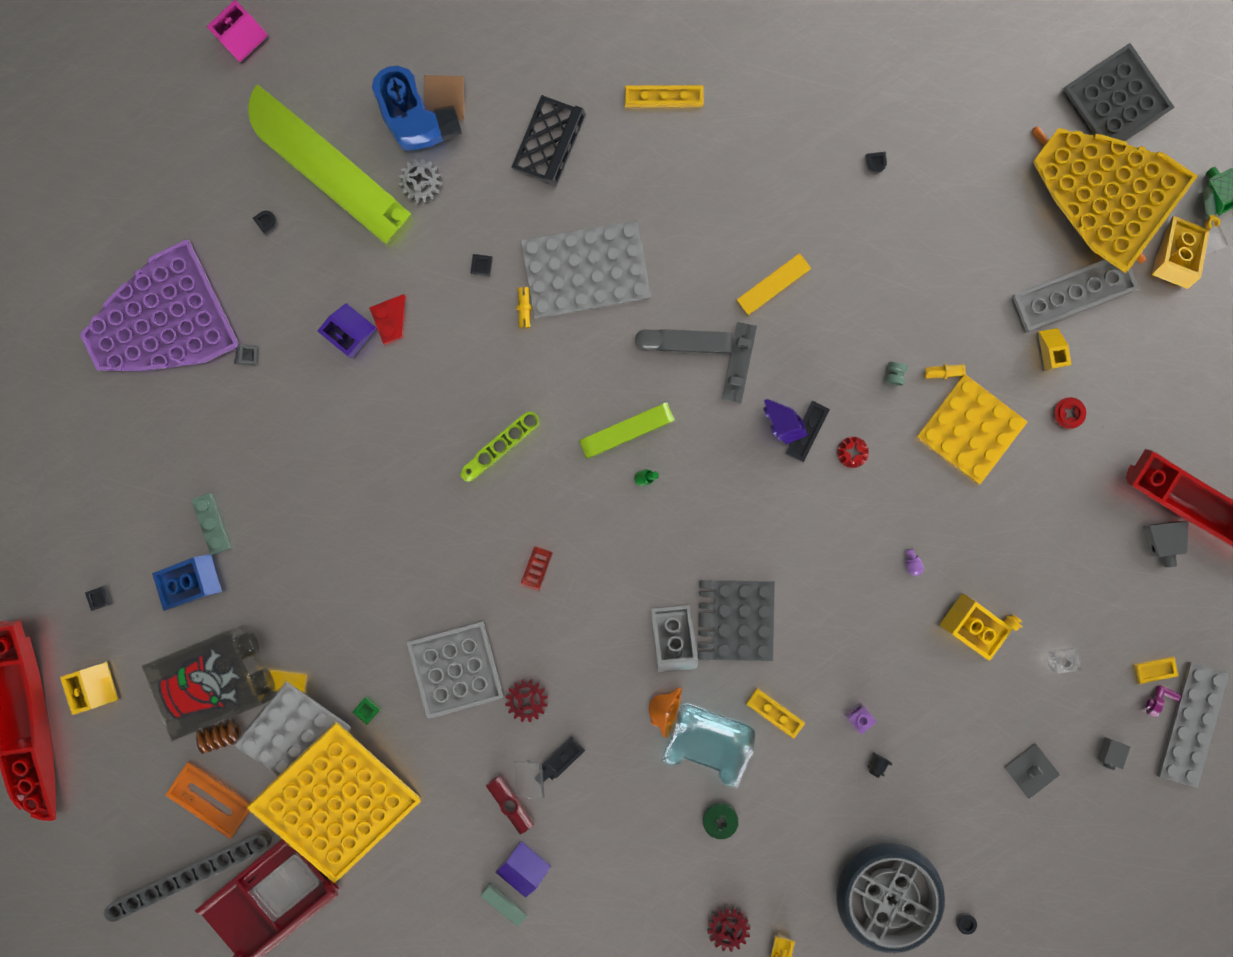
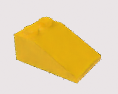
M1173 216L1155 257L1152 275L1189 289L1202 276L1210 230Z
M963 593L939 624L989 661L1013 630Z

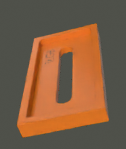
M191 761L186 763L165 794L168 798L230 840L250 813L247 809L250 801ZM189 784L196 785L230 808L232 814H225L196 793L190 791Z

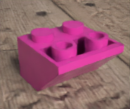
M236 0L229 4L206 26L239 62L244 60L268 37V34Z

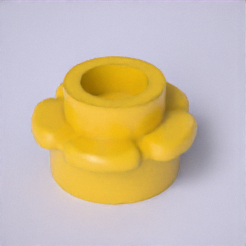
M1014 614L1011 616L1006 615L1007 618L1004 620V623L1012 629L1018 631L1020 627H1023L1020 624L1022 620Z

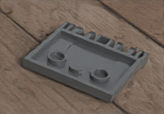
M699 580V588H715V591H699V596H714V604H699V608L714 609V613L699 612L698 627H714V631H698V635L701 637L714 636L713 643H698V648H713V651H698V660L773 661L775 582Z

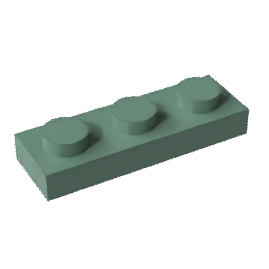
M212 493L191 499L210 554L214 555L231 549Z

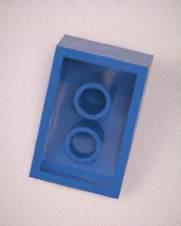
M211 554L193 557L152 573L163 611L222 592Z

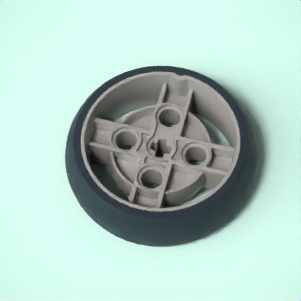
M882 843L860 851L847 863L837 885V908L845 928L861 944L878 952L902 953L922 945L936 931L944 913L945 893L936 868L920 852L905 845ZM896 860L893 868H881L870 875L865 873L867 869L877 863ZM918 870L923 874L928 885L927 905L920 902V891L914 880ZM900 876H903V882L900 884H896V879ZM871 885H877V889L874 892H868ZM853 891L861 894V905L867 916L863 926L858 922L852 910ZM888 895H889L890 897H891V895L894 896V898H893L892 900H891L890 898H889V901L887 900V896H888ZM912 904L910 910H904L905 905ZM879 913H886L884 918L877 919ZM911 921L915 923L903 932L885 935L888 928H900Z

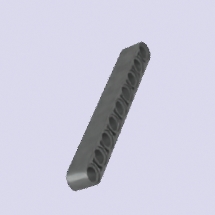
M259 831L114 900L105 908L104 916L110 922L127 917L262 853L271 844L272 837L267 831ZM257 838L263 839L264 846L257 843ZM239 846L246 849V854L240 853ZM221 855H225L228 858V863L221 860ZM203 864L209 865L210 871H206L203 868ZM185 872L191 874L192 880L186 878ZM167 881H171L174 888H170ZM150 889L155 892L156 897L150 894ZM131 899H136L138 905L133 904ZM114 907L119 909V914L114 911Z

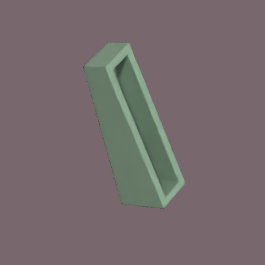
M491 883L481 892L480 897L517 927L526 919L527 915Z

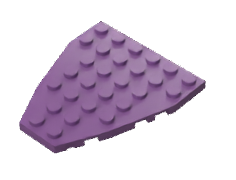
M188 239L151 256L147 260L148 262L140 270L138 269L127 283L124 282L104 302V307L98 315H94L90 320V324L80 333V337L98 371H149L203 364L237 348L239 344Z

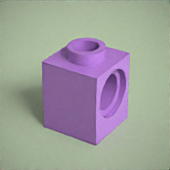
M861 703L845 715L861 735L876 723L875 719Z

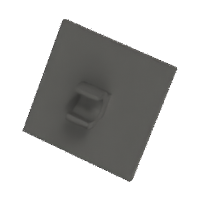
M1036 743L1004 767L1028 799L1060 776Z

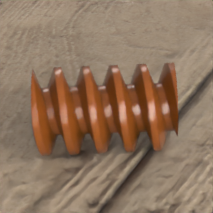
M230 719L227 720V726L220 722L219 729L215 724L212 725V731L205 727L204 734L198 729L196 732L197 747L203 755L204 752L209 753L212 749L218 750L220 747H226L227 744L233 745L242 735L241 729L237 723L233 724Z

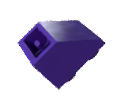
M346 303L332 313L317 332L345 355L353 358L377 328Z
M769 399L764 400L766 407H763L765 415L773 423V425H770L773 435L777 436L779 441L782 440L785 444H789L808 436L801 417L794 409Z

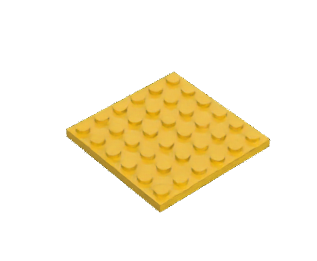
M335 722L247 805V809L335 883L421 802V798L339 723Z

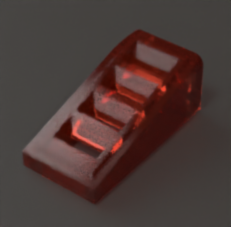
M534 546L521 581L522 586L540 591L553 552ZM536 554L547 557L546 561L536 558ZM533 562L542 564L544 566L543 568L533 565ZM532 569L537 572H540L541 575L539 576L530 572V570ZM528 577L538 580V583H534L527 579Z

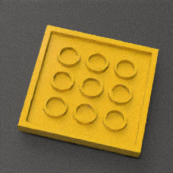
M965 374V376L959 379L916 437L980 485L1028 421Z

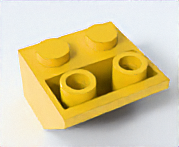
M107 662L60 677L72 715L119 700Z

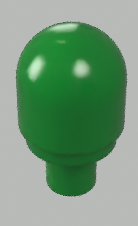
M641 470L635 474L634 481L639 486L650 485L654 479H658L659 474L657 471Z

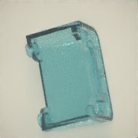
M682 704L664 750L662 761L670 765H678L682 762L683 758L719 771V777L724 784L737 787L754 750L755 731L747 724L690 704Z

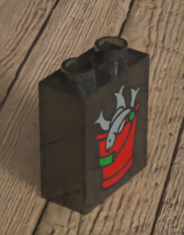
M242 625L142 666L172 741L260 706L272 699L270 692L275 689L274 679L267 668L260 670L255 654L260 652V645L252 631L246 632Z

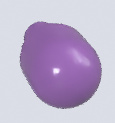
M913 548L906 550L908 557L906 559V566L909 573L913 576L921 575L924 571L921 558L915 555Z

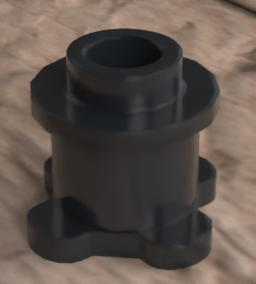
M873 752L872 755L875 757L871 764L867 766L870 768L869 773L877 778L881 775L885 777L884 772L888 765L892 766L893 763Z

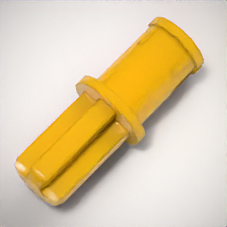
M943 364V366L926 367L924 373L927 379H947L948 377L965 376L966 369L964 364Z

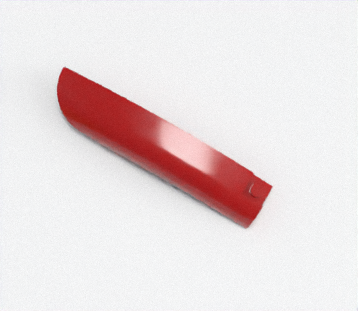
M1145 449L1135 466L1130 464L1126 474V481L1129 485L1233 547V499L1197 479L1155 451Z
M6 620L0 621L1 774L8 796L19 810H25L31 814L30 817L38 820L54 821L56 819L54 758L48 712L30 636L25 637L21 620L6 622Z

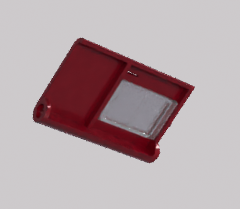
M281 839L199 906L195 912L204 917L234 953L233 957H264L336 898L339 887L285 840Z

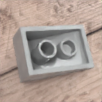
M690 605L651 609L657 673L697 669L698 657Z

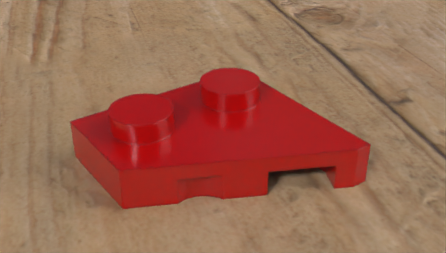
M405 294L369 307L384 345L403 338Z

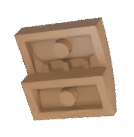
M424 75L425 110L434 111V108L454 105L458 120H464V76Z

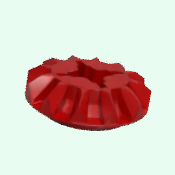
M1068 397L1056 404L1057 406L1054 410L1055 420L1060 426L1074 429L1085 421L1086 408L1079 399ZM1073 408L1072 414L1074 417L1071 416L1066 419L1067 412L1064 409L1070 410Z
M847 437L838 446V459L846 467H860L869 457V447L859 437ZM853 446H855L856 451L861 453V455L858 454L852 458L851 453L845 450L853 449Z

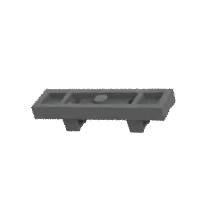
M737 322L722 400L742 403L757 329L756 325Z

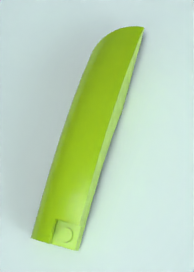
M258 84L254 87L249 98L248 114L250 123L259 138L386 245L411 216V213Z

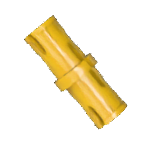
M523 287L517 288L518 305H516V310H518V328H523V320H525V328H530V310H532V305H530L529 301L530 288L525 287V295H523Z

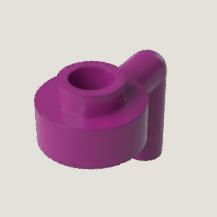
M1159 685L1154 697L1149 698L1145 704L1146 713L1157 717L1164 707L1163 695L1178 702L1181 694Z

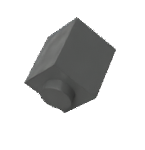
M1104 737L1097 759L1103 762V766L1112 770H1115L1116 767L1123 769L1130 746Z

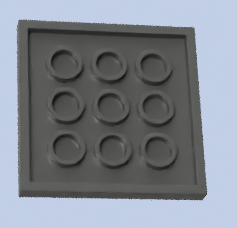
M1131 43L1063 88L1094 135L1101 134L1122 141L1128 140L1175 108Z

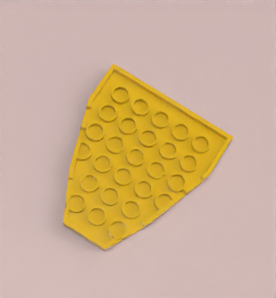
M1061 128L1056 130L1033 161L1054 201L1091 250L1124 273L1128 272L1198 177V175L1163 152L1158 151L1155 153L1148 151L1146 147L1128 145L1125 141L1101 134L1088 135L1083 134L1081 131L1071 132L1068 129Z

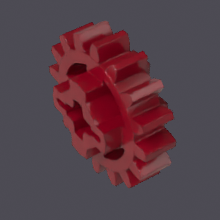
M522 679L520 685L517 681L514 682L515 689L512 687L508 689L511 694H506L505 698L509 699V701L505 703V706L511 707L508 713L514 712V719L519 716L521 717V722H523L525 718H528L530 723L532 717L538 720V713H545L542 707L548 706V703L544 702L548 695H543L545 687L538 688L540 682L534 685L533 679H530L528 683H526L525 679ZM530 688L529 691L522 692L519 689ZM536 693L539 695L540 704L535 700ZM532 694L530 697V703H527L522 707L524 701L523 698H527V696L529 697V695ZM514 697L518 700L519 706L517 708L514 705ZM529 709H531L532 711H534V712H532V713H523L524 710H529Z
M725 906V911L722 912L718 908V915L711 914L713 921L708 920V926L711 928H708L707 932L712 934L709 939L711 942L715 941L714 945L716 948L721 945L722 951L729 947L730 952H733V947L735 946L738 950L740 949V943L746 945L745 937H750V933L747 930H750L751 927L750 924H746L748 918L747 916L743 917L742 910L736 913L735 907L729 911L728 907ZM720 921V927L716 930V925ZM725 923L730 929L732 928V934L726 929ZM742 928L740 935L737 937L738 931Z

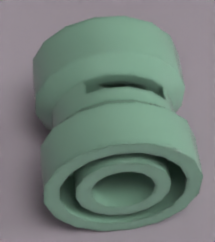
M889 362V372L885 377V382L894 385H904V374L907 372L908 365Z

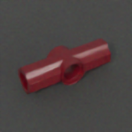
M500 775L486 784L487 789L499 804L502 813L508 817L520 835L534 825V822L519 803L518 797L512 793ZM513 801L515 807L509 809L505 806V802Z

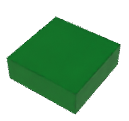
M365 697L352 713L368 725L381 709L369 698Z

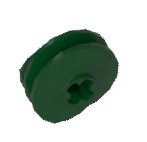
M715 803L704 812L703 827L711 837L727 839L737 830L738 816L730 805ZM723 818L724 823L721 822V825H718L717 819Z

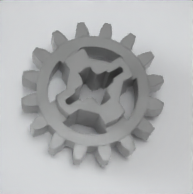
M423 158L420 163L416 159H414V164L412 165L407 162L408 168H401L404 175L398 176L403 181L399 183L400 188H404L402 190L403 194H408L409 200L415 197L417 203H419L420 198L424 202H427V197L434 199L433 193L439 194L437 186H442V183L438 181L442 176L437 173L439 171L437 166L432 168L433 163L429 161L426 164ZM426 170L431 172L433 178L427 176ZM422 177L424 181H421L420 184H418L416 180H420V178ZM408 183L414 185V192L408 187Z

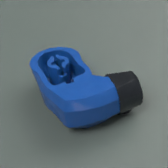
M389 66L380 70L374 77L372 89L382 118L403 150L428 148L462 134L454 105L434 108V111L425 110L423 101L417 92L414 75L409 69L401 66Z

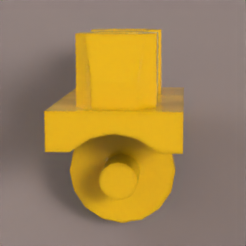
M775 936L770 957H792L795 941Z

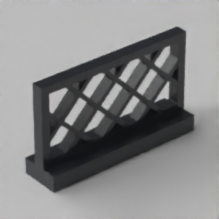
M541 95L511 168L544 180L550 185L557 186L586 117L584 109ZM544 102L552 104L554 110L543 114L541 109ZM565 109L571 111L569 118L561 121L558 112ZM556 114L559 122L548 127L545 118ZM543 120L546 128L536 132L534 129L535 124ZM561 126L563 130L562 135L553 139L551 130ZM548 132L551 141L541 145L538 136ZM536 138L539 146L528 151L526 146L528 141ZM553 144L555 148L554 154L546 157L543 149ZM541 150L544 159L533 163L530 154ZM529 157L530 165L526 167L518 166L522 158ZM546 162L548 168L545 175L537 172L535 167Z

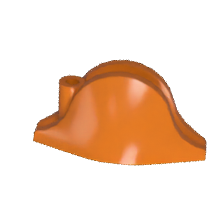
M677 688L669 694L657 695L650 701L648 709L651 724L660 728L664 738H668L679 709L683 688Z

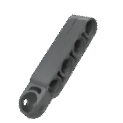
M644 329L639 331L635 337L637 347L642 350L731 354L733 346V333Z

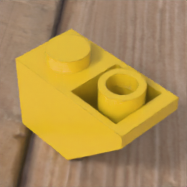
M1059 328L1038 331L1044 369L1050 370L1072 365L1069 346Z

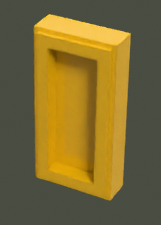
M1173 656L1133 664L1138 684L1178 677L1176 661Z

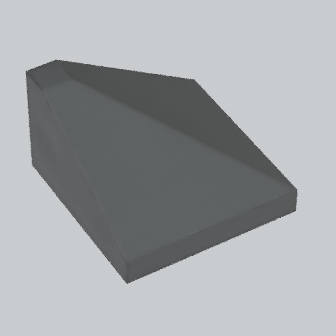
M238 344L234 364L257 366L258 346Z

